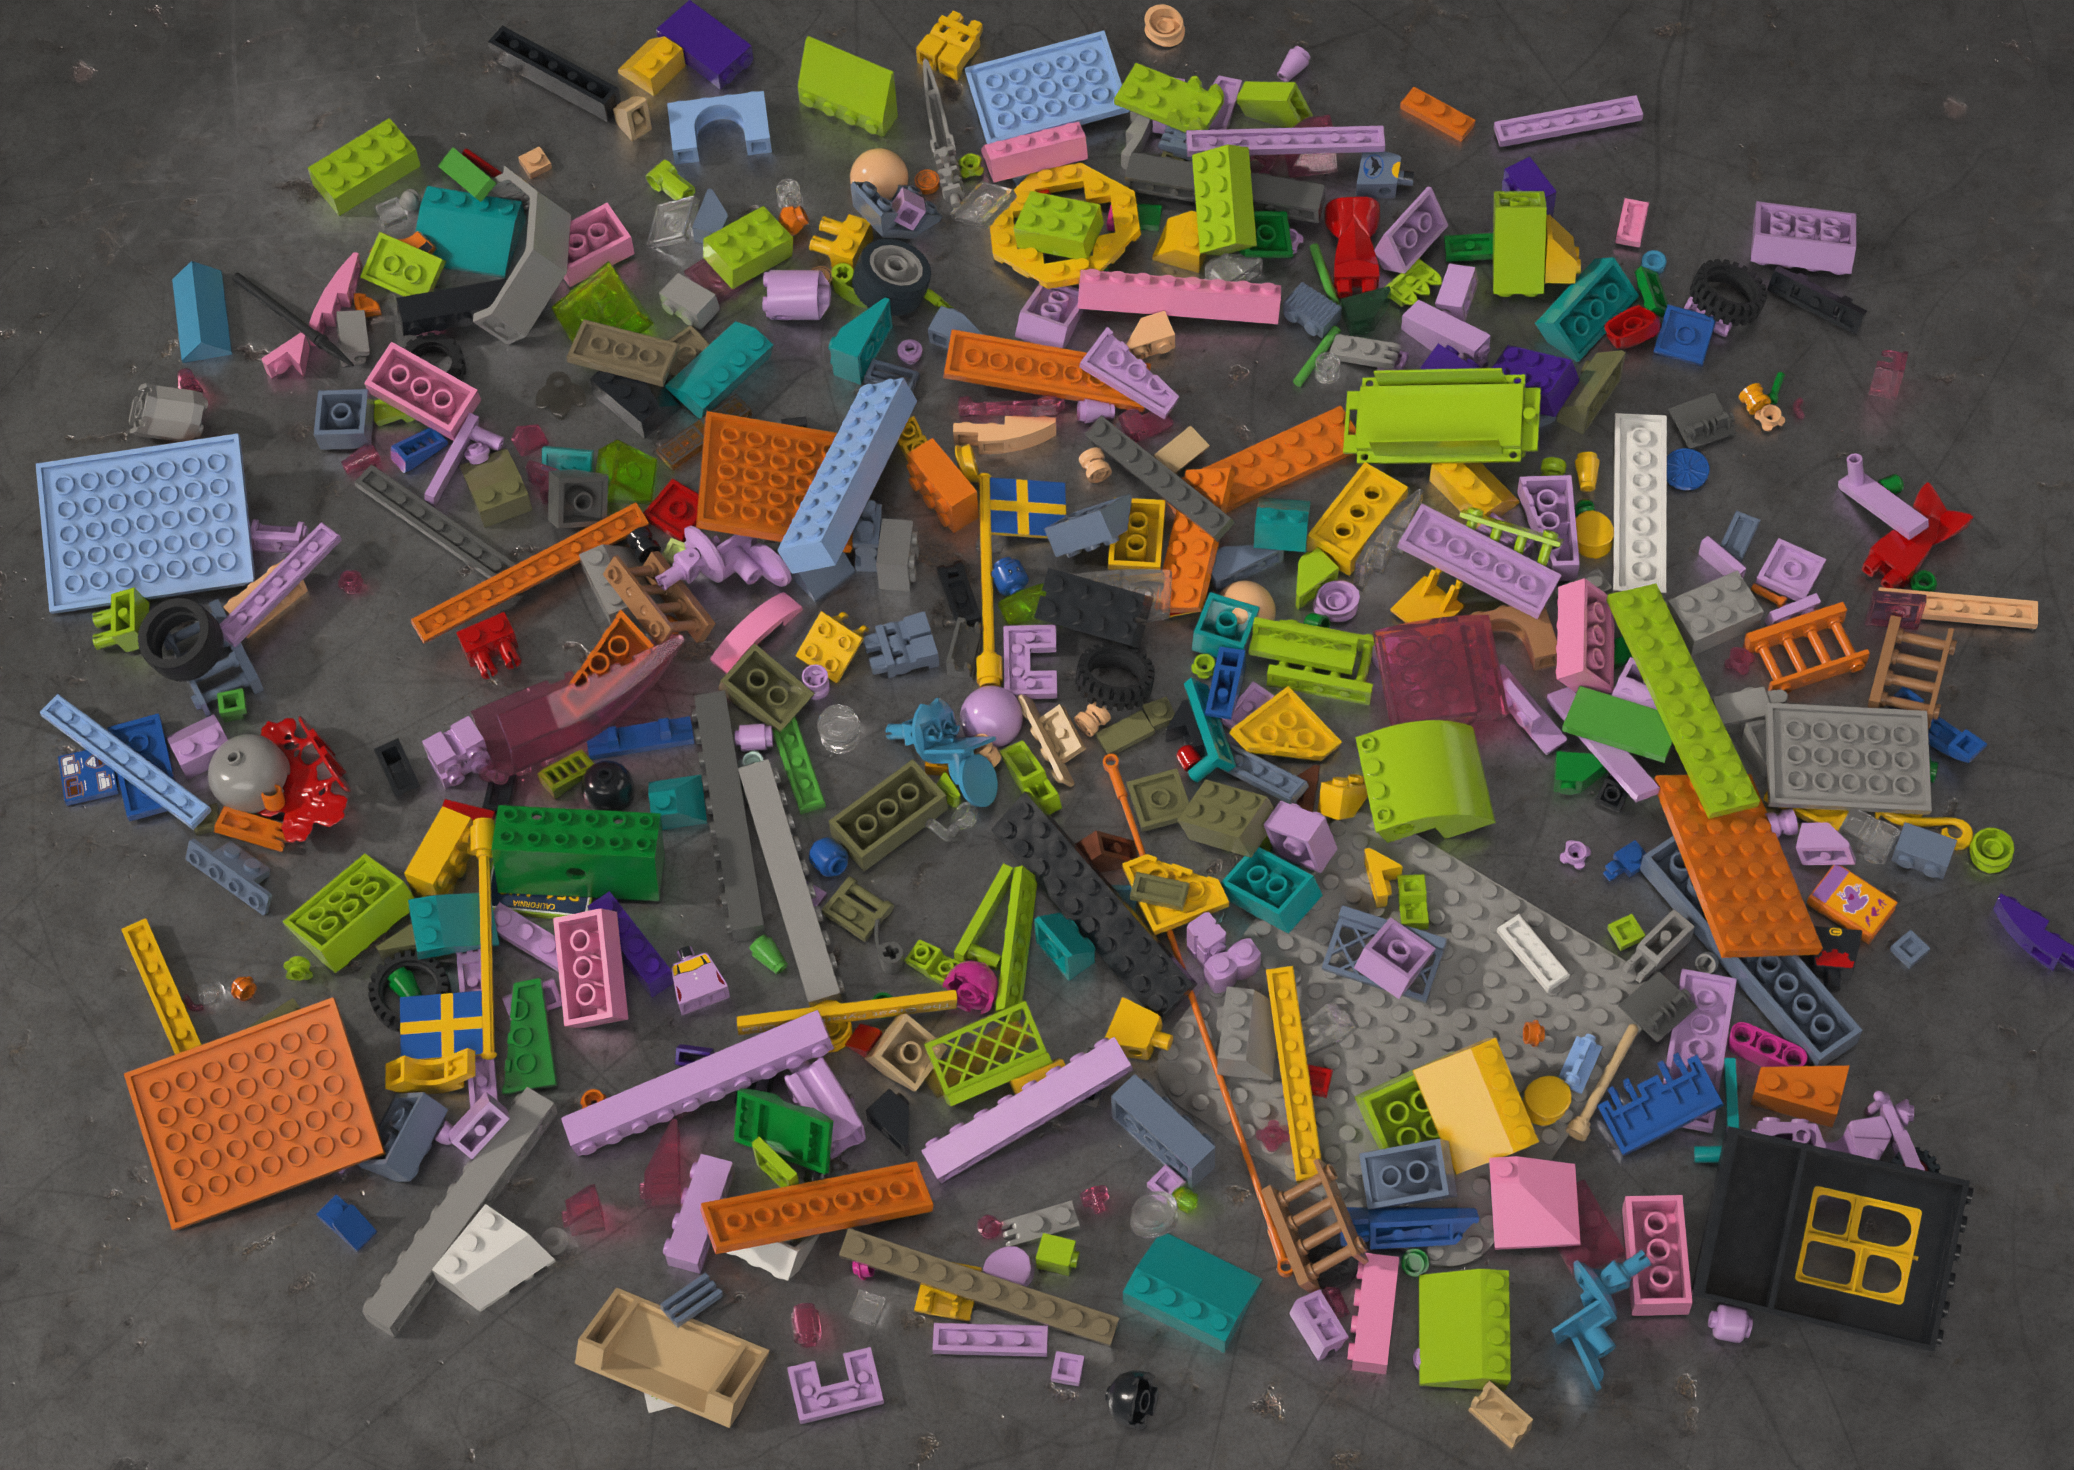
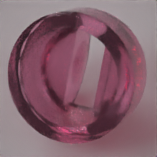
M991 1214L984 1215L977 1222L978 1232L985 1239L995 1238L1002 1228L999 1220ZM990 1224L992 1227L987 1230L986 1226Z

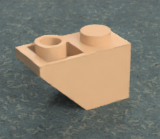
M1165 311L1143 317L1137 324L1126 344L1129 347V351L1137 359L1144 360L1149 356L1158 353L1164 354L1175 348V333Z

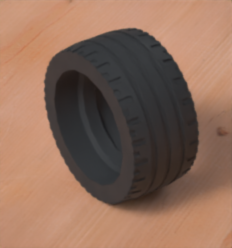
M172 598L158 604L144 617L138 631L139 650L146 662L162 676L177 682L195 680L208 673L218 662L224 645L222 629L215 617L202 605L187 598ZM191 620L199 621L200 633L192 649L179 658L163 659L162 646L169 632L180 623Z

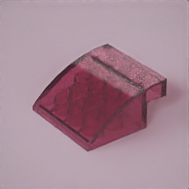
M1462 615L1426 619L1386 627L1372 632L1390 726L1423 720L1454 721L1471 725L1475 721H1499L1509 714L1489 615Z

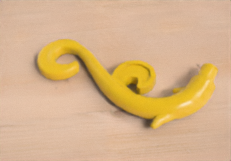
M1875 812V819H1879L1882 816L1886 820L1900 826H1904L1905 822L1921 828L1954 825L1962 831L1961 837L1953 838L1950 836L1947 827L1942 829L1941 835L1957 840L1954 848L1956 851L1966 849L1973 840L1974 834L1969 823L1958 818L1922 817L1923 814Z

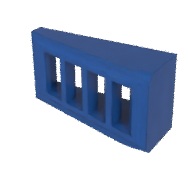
M428 428L392 445L391 459L403 473H407L447 446L448 441L439 432ZM428 438H431L434 441V443L431 444L428 441Z

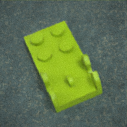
M1135 63L1116 94L1114 104L1186 133V130L1209 129L1224 104V93L1216 83L1209 88V91L1205 90L1198 76H1192L1187 83Z

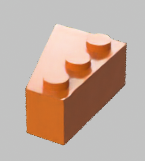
M1850 1065L1761 1067L1750 1105L1799 1119H1807L1810 1122L1832 1128L1837 1117Z

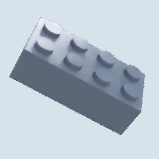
M1134 1074L1111 1096L1112 1118L1161 1163L1167 1164L1182 1177L1191 1190L1215 1168L1216 1147L1213 1139L1208 1134H1201L1195 1129V1124L1188 1116L1184 1114L1181 1116L1174 1110L1173 1103L1165 1096L1161 1098L1147 1079L1143 1078L1141 1080Z

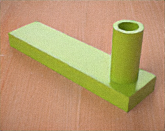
M1003 863L954 950L955 960L961 963L969 961V959L982 962L995 971L1000 968L1002 956L979 946L978 943L1011 885L1013 867Z

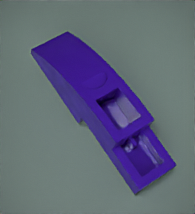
M2000 893L1993 909L2001 924L2016 943L2034 959L2052 971L2058 963L2074 971V946L2064 941L2059 934L2047 931L2046 928L2049 920L2040 912L2030 910L2021 905L2017 899Z

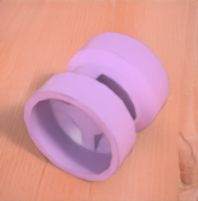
M817 664L810 665L804 669L802 673L803 684L815 693L811 699L820 700L825 698L830 691L827 670Z
M1792 808L1784 809L1778 814L1774 812L1765 814L1771 824V831L1776 833L1777 838L1781 836V833L1788 836L1798 833L1797 818Z

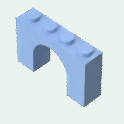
M751 91L742 94H727L719 97H704L696 100L667 103L675 165L699 162L698 133L704 125L718 119L734 121L743 128L748 155L772 152L764 91Z

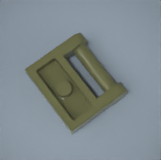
M850 876L822 908V914L866 942L874 933L875 920L880 919L881 924L892 913L894 904L888 900L883 901L858 885V881ZM853 893L869 905L876 908L877 911L874 914L873 912H871L855 900L848 897V894Z

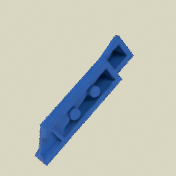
M1347 1207L1358 1236H1361L1365 1242L1369 1241L1370 1249L1456 1245L1463 1238V1233L1473 1223L1477 1224L1479 1222V1215L1475 1208L1386 1207L1368 1210V1207ZM1341 1232L1340 1244L1341 1246H1347L1348 1244L1343 1232Z

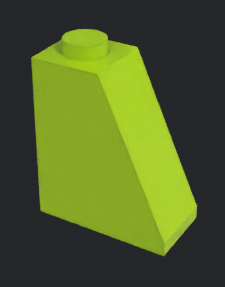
M1245 81L1236 99L1246 117L1281 128H1307L1313 116L1296 82Z

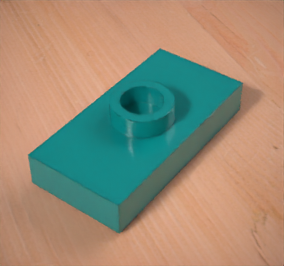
M552 446L542 447L541 473L569 469L593 472L594 450Z

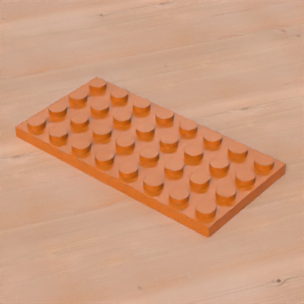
M1748 774L1760 799L1758 807L1708 819L1688 775H1656L1654 782L1660 787L1657 794L1721 958L1818 955L1823 947L1776 833L1771 831V824L1765 816L1767 811L1752 775Z

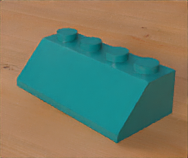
M1614 257L1595 258L1575 279V284H1571L1535 322V325L1547 343L1576 362H1579L1606 333L1605 324L1613 317L1627 310L1639 295Z
M735 321L665 385V388L701 420L706 416L707 411L711 412L771 357L773 344L756 328Z

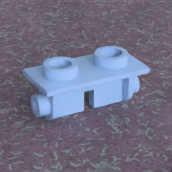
M1586 1034L1585 1037H1576L1558 1077L1568 1084L1570 1090L1582 1094L1603 1046L1596 1044V1037L1591 1034Z

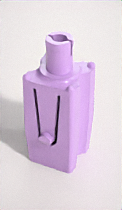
M819 1057L811 1065L807 1060L802 1062L800 1066L789 1069L792 1075H786L785 1082L789 1088L787 1091L794 1105L813 1107L834 1121L831 1159L839 1156L847 1148L858 1145L866 1140L864 1125L855 1110L854 1099H849L823 1057Z

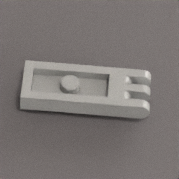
M1336 334L1329 357L1330 360L1394 369L1395 361H1397L1398 353H1400L1402 347L1400 344Z
M1072 1200L999 1223L1001 1230L1013 1228L1003 1232L1004 1240L1016 1238L1007 1242L1006 1246L1018 1248L1040 1242L1043 1233L1060 1236L1080 1230V1224Z

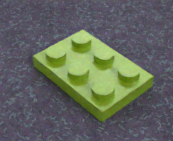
M379 232L360 277L401 296L432 292L446 261Z

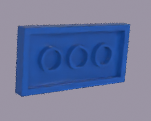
M159 713L107 727L111 734L175 780ZM118 774L129 822L168 811Z

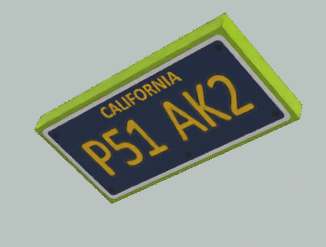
M493 860L491 862V902L493 910L500 902L523 917L553 919L588 911L587 906L593 903L594 898L498 893Z

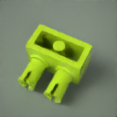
M135 587L111 594V608L93 613V622L97 628L111 624V630L93 634L92 637L96 639L92 640L97 650L116 644L125 652L139 649L138 631L144 617L149 613V602Z

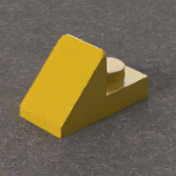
M1366 848L1364 849L1363 861L1376 908L1385 907L1388 903V896L1392 895L1389 880L1397 879V875H1402L1403 867L1379 852Z

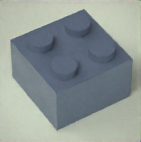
M368 389L318 391L314 437L321 450L371 448L375 403Z

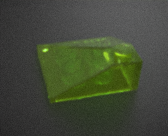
M609 261L551 307L572 343L583 319L642 334L654 324L644 306Z

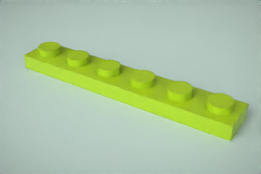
M1023 865L1014 868L1011 881L1007 925L1005 928L1004 948L995 1011L997 1012L1023 1001L1037 890L1035 875ZM1022 1009L1013 1012L1009 1021H1020Z

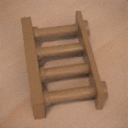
M659 551L651 552L644 565L627 568L618 555L612 558L603 576L659 648L664 647L673 632L688 631L696 643L706 640L716 623L684 582L679 580L666 591L662 590L657 584L655 577L671 568ZM645 576L651 585L641 586L635 577ZM659 594L665 603L656 604L649 595ZM664 613H674L679 621L670 622Z
M1891 615L1868 708H1885V706H1890L1903 710L1927 711L1928 729H1930L1932 719L1938 720L1941 704L1937 703L1948 655L1954 656L1957 640L1952 639L1954 629L1949 628L1946 640L1905 632L1904 628H1900L1902 617ZM1906 642L1942 650L1941 662L1899 653V650L1895 649L1896 643ZM1896 663L1936 671L1938 672L1936 682L1933 683L1893 674L1894 671L1889 670L1890 664L1896 665ZM1893 684L1933 694L1930 704L1889 696L1888 692H1884V687Z
M1319 1158L1313 1160L1318 1174L1286 1192L1279 1191L1271 1185L1261 1190L1298 1285L1309 1293L1321 1289L1317 1281L1320 1273L1352 1256L1363 1264L1369 1262L1365 1253L1368 1251L1367 1245L1363 1238L1358 1236L1335 1181L1338 1179V1175L1331 1164L1327 1165ZM1323 1184L1328 1196L1327 1198L1295 1216L1290 1214L1288 1206H1290L1291 1201ZM1333 1208L1338 1220L1337 1222L1304 1240L1300 1238L1297 1231L1300 1229V1225ZM1343 1232L1348 1244L1347 1246L1314 1264L1309 1261L1307 1254H1309L1310 1249Z

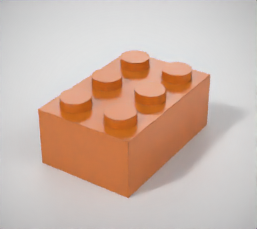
M933 438L907 453V469L910 474V478H908L909 484L914 491L917 492L919 490L923 495V500L929 509L933 508L938 513V519L944 527L948 526L955 533L979 518L977 490Z

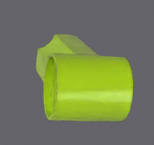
M665 159L645 176L647 182L657 192L664 191L680 205H686L690 202L695 193V187L678 175L676 168Z

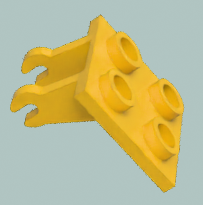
M1438 568L1432 569L1428 577L1424 575L1390 609L1393 614L1429 642L1440 632L1442 621L1450 617H1456L1464 609V605L1457 600L1463 582L1457 579L1455 586L1452 584L1448 593L1444 592L1437 586L1439 575L1442 572Z
M821 611L798 650L796 657L808 665L817 664L823 666L828 672V678L835 683H839L864 639V632H868L869 628L862 625L859 629L850 630L842 622L844 619H848L849 615L847 613L841 612L839 615L831 617Z
M956 1263V1264H959V1265H962V1266H965V1267H968V1268H971V1269H974V1270H977V1271L982 1272V1268H981V1267H975V1266H970V1265H965V1264ZM920 1284L914 1312L970 1322L975 1302Z

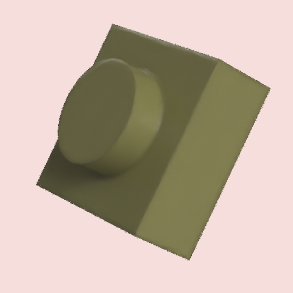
M1167 696L1142 705V710L1155 731L1168 726L1175 715Z

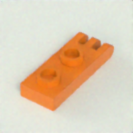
M226 806L223 807L214 826L215 833L276 851H283L284 843L287 842L281 829L283 823Z

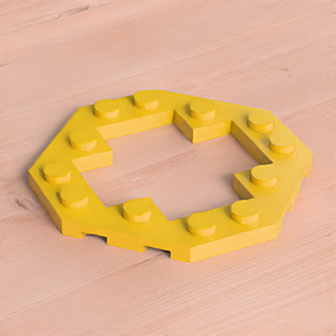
M1083 163L1063 165L1030 173L989 215L994 260L1001 264L1005 262L1012 266L1014 271L1027 278H1034L1039 281L1041 286L1047 289L1079 284L1081 270L1096 269L1103 271L1110 263L1114 264L1125 252V247L1131 241L1135 242L1141 235L1135 191ZM1084 188L1086 202L1095 204L1111 202L1115 233L1099 235L1092 249L1093 256H1089L1088 260L1079 258L1045 264L1042 252H1037L1032 247L1026 249H1018L1013 229L1015 226L1014 218L1019 217L1030 191L1036 192L1049 189L1050 193Z

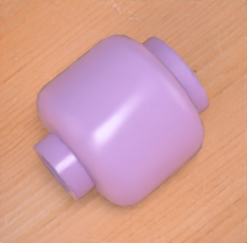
M1721 1303L1716 1311L1712 1310L1710 1312L1708 1327L1713 1329V1335L1716 1339L1741 1343L1744 1338H1749L1751 1334L1753 1317L1749 1315L1746 1308Z

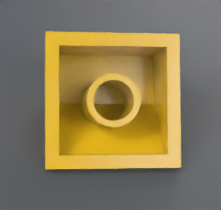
M665 36L649 39L618 69V73L652 96H655L686 66L683 48Z
M1189 211L1167 219L1152 256L1153 261L1196 273L1200 272L1207 254H1201L1199 249L1197 212Z
M1546 215L1545 283L1575 284L1576 274L1581 272L1579 247H1575L1574 238L1551 215Z

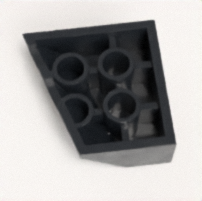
M598 371L590 378L593 395L644 439L681 409L678 399L665 388V385L668 383L667 379L662 387L603 371Z

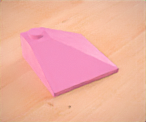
M1519 1156L1489 1158L1495 1250L1581 1246L1575 1164Z

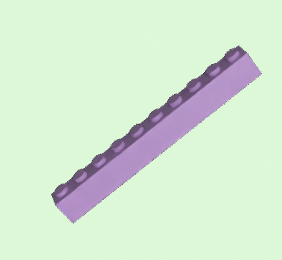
M816 1010L566 1115L561 1120L570 1146L577 1156L589 1155L598 1148L607 1144H616L622 1138L633 1133H642L648 1127L659 1122H668L678 1114L694 1111L700 1105L709 1101L720 1100L726 1094L735 1090L746 1089L754 1082L770 1079L785 1069L796 1068L802 1062L811 1058L822 1057L828 1051L833 1050L834 1046L819 1011Z

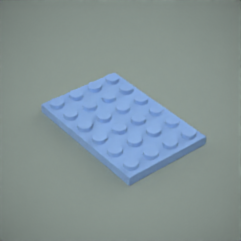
M1105 31L964 68L987 144L1063 126L1068 123L1080 122V125L1130 112V110L1114 104V98L1122 83Z

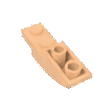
M1005 416L1004 425L997 423L973 424L971 422L953 424L954 445L970 444L971 446H978L979 455L1020 451L1041 444L1055 437L1057 433L1056 418L1048 416Z

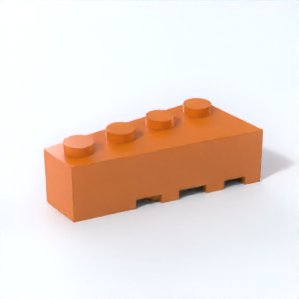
M621 609L612 624L602 635L598 644L590 652L582 667L577 671L559 697L560 705L577 723L656 655V647Z

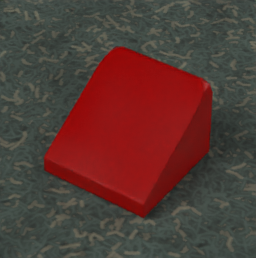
M860 1023L845 1043V1046L865 1058L882 1036V1031Z

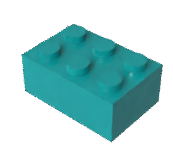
M1258 847L1251 858L1244 856L1221 882L1232 904L1288 934L1323 896L1313 875Z

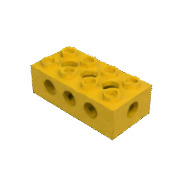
M1364 462L1308 533L1306 551L1311 553L1318 547L1339 567L1341 572L1350 576L1407 503L1408 486Z

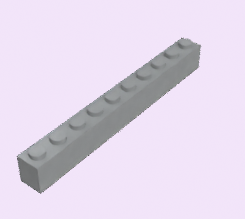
M769 759L738 768L809 1006L814 1007L819 1002L825 1000H835L843 1003L841 993H845V988L841 977L835 978L833 970L838 969L834 953L828 954L826 946L831 945L827 930L820 929L819 922L824 920L820 907L813 906L812 899L816 898L812 882L806 883L805 875H808L809 871L805 859L799 860L797 852L802 851L798 836L792 837L790 829L795 828L791 812L785 814L783 806L788 805L784 790L778 791L777 783L781 782L777 767L771 768Z
M526 1087L523 1093H519L514 1098L512 1108L508 1112L510 1119L479 1151L474 1160L471 1159L467 1162L463 1169V1175L457 1182L455 1181L450 1185L446 1198L441 1204H437L434 1207L427 1224L417 1230L411 1246L401 1252L397 1259V1265L391 1272H387L384 1275L378 1291L375 1295H370L365 1301L362 1312L368 1322L392 1337H396L437 1279L432 1271L433 1267L485 1204L489 1207L492 1205L556 1117L558 1112L554 1102L529 1087Z

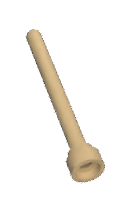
M1630 1024L1580 1116H1576L1575 1119L1569 1122L1566 1132L1574 1139L1579 1141L1587 1139L1591 1131L1589 1121L1638 1033L1637 1025Z

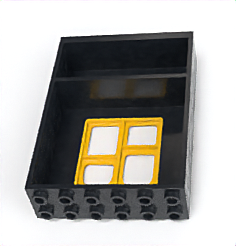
M1728 1126L1725 1129L1692 1283V1296L1935 1352L1936 1346L1941 1347L1944 1330L1939 1329L1941 1319L1947 1318L1950 1302L1945 1301L1947 1290H1953L1956 1273L1951 1272L1953 1261L1958 1262L1961 1254L1962 1245L1957 1244L1959 1233H1964L1967 1225L1968 1216L1963 1215L1965 1205L1971 1204L1974 1188L1969 1187V1180ZM1820 1195L1848 1200L1851 1203L1848 1224L1843 1235L1813 1228V1216L1817 1198ZM1871 1205L1904 1214L1911 1224L1909 1239L1903 1245L1897 1247L1859 1239L1858 1229L1863 1207ZM1810 1241L1843 1247L1855 1252L1853 1271L1848 1284H1839L1803 1274L1802 1268L1807 1245ZM1869 1255L1886 1257L1894 1260L1899 1265L1901 1282L1894 1291L1878 1293L1863 1288L1862 1281Z

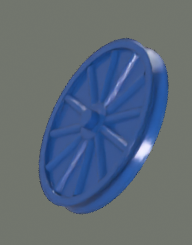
M1681 448L1672 451L1667 456V482L1671 486L1680 490H1694L1701 487L1708 479L1709 463L1700 452L1689 448Z

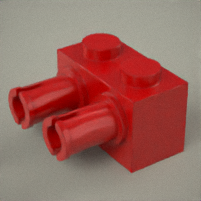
M505 612L456 632L461 649L470 667L477 665L483 679H490L487 669L492 678L498 673L491 660L494 657L501 655L507 669L514 668L511 659H513L516 667L522 663L515 649L519 647L516 636Z

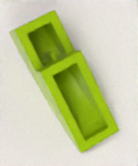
M1023 740L999 751L1022 794L1025 791L1030 792L1049 814L1062 809L1058 792L1047 779L1044 768Z

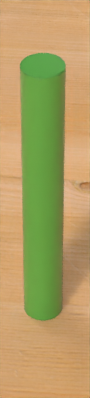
M1312 244L1309 249L1326 295L1333 303L1341 306L1319 244Z
M1332 326L1294 378L1293 383L1296 386L1301 387L1332 345L1336 334H1340L1341 330L1337 326Z

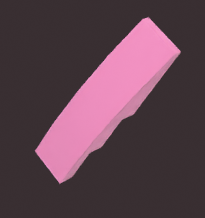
M353 252L338 269L324 289L313 311L309 326L323 335L326 326L336 327L337 311H341V307H352L354 293H356L363 268L359 253ZM309 340L311 346H316Z

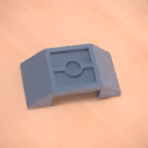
M853 181L850 185L853 206L883 238L914 239L943 218L937 211L936 205L924 198L926 212L912 231L894 221L898 213L892 208V202L902 187L923 197L921 195L922 191L915 185H898L894 197L889 200L883 198L877 192L876 186L868 181Z

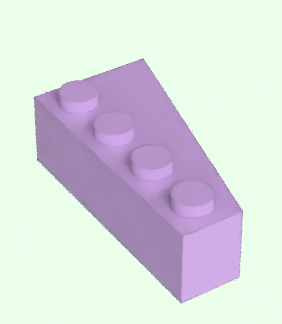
M1572 476L1519 477L1517 494L1530 528L1542 533L1544 530H1550L1558 533V538L1564 539L1560 547H1552L1547 568L1561 574L1559 581H1572L1576 579L1580 564ZM1536 541V544L1540 552L1542 542Z

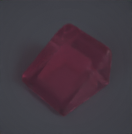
M538 424L517 426L511 437L521 457L529 455L549 444Z

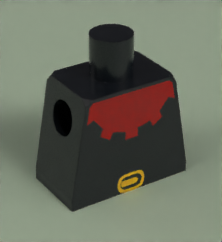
M1814 926L1823 949L1818 955H1808L1810 970L1817 978H1824V986L1829 992H1837L1841 989V980H1851L1862 930Z

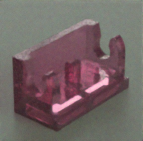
M1884 350L1881 356L1890 357L1893 361L1891 363L1877 361L1868 395L1896 400L1904 375L1908 352Z

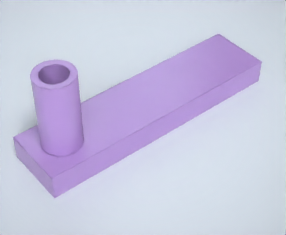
M469 413L425 492V502L434 508L472 440L486 444L489 448L499 451L503 445L504 437L479 427V416Z
M1854 453L1847 457L1848 475L1838 481L1841 491L1908 540L1929 527V521L1926 517L1864 473L1863 458L1860 454Z

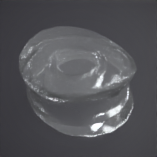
M836 704L824 709L819 715L817 729L821 742L827 750L836 754H845L852 751L858 745L861 736L860 721L853 709L845 705Z
M1164 1191L1151 1192L1141 1196L1135 1201L1132 1208L1130 1226L1133 1232L1143 1238H1156L1171 1232L1178 1223L1176 1199Z

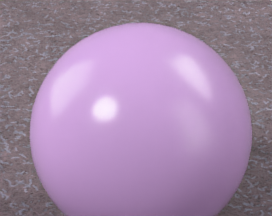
M999 686L978 688L965 699L961 707L960 723L962 730L967 737H973L977 734L996 736V741L992 742L993 746L996 748L1003 747L1012 742L1021 730L1023 724L1021 704L1015 695L1005 688Z

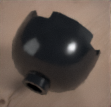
M615 761L594 763L586 770L582 777L581 793L584 802L594 810L623 811L625 809L624 806L634 797L635 786L630 772L622 764Z
M1131 1370L1120 1374L1112 1382L1111 1386L1107 1388L1105 1400L1108 1403V1409L1112 1418L1119 1424L1137 1430L1147 1427L1144 1422L1148 1414L1154 1416L1158 1401V1387H1153L1152 1380L1155 1378L1153 1374L1145 1371Z

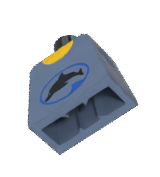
M1386 151L1362 152L1356 197H1370L1374 199L1395 198L1398 185L1413 186L1414 172L1401 170L1402 157L1400 155Z

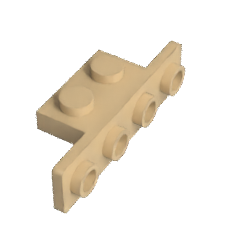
M1023 694L1019 695L1018 700L1022 707L1023 716L1029 719L1032 725L1030 731L1034 738L1040 741L1043 747L1040 751L1053 767V770H1051L1053 777L1059 784L1063 783L1072 787L1075 783L1065 763L1086 750L1068 712L1063 705L1059 704L1041 716L1032 699Z

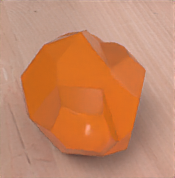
M793 206L784 207L778 217V222L791 235L798 234L805 225L810 223L802 206L796 208Z

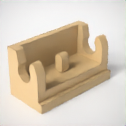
M1189 426L1155 453L1153 457L1176 474L1198 455L1206 451L1210 445L1192 426Z
M1491 1381L1484 1386L1483 1392L1479 1397H1474L1468 1410L1511 1449L1531 1430L1533 1419Z

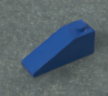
M1219 646L1205 716L1232 719L1244 680L1246 650Z

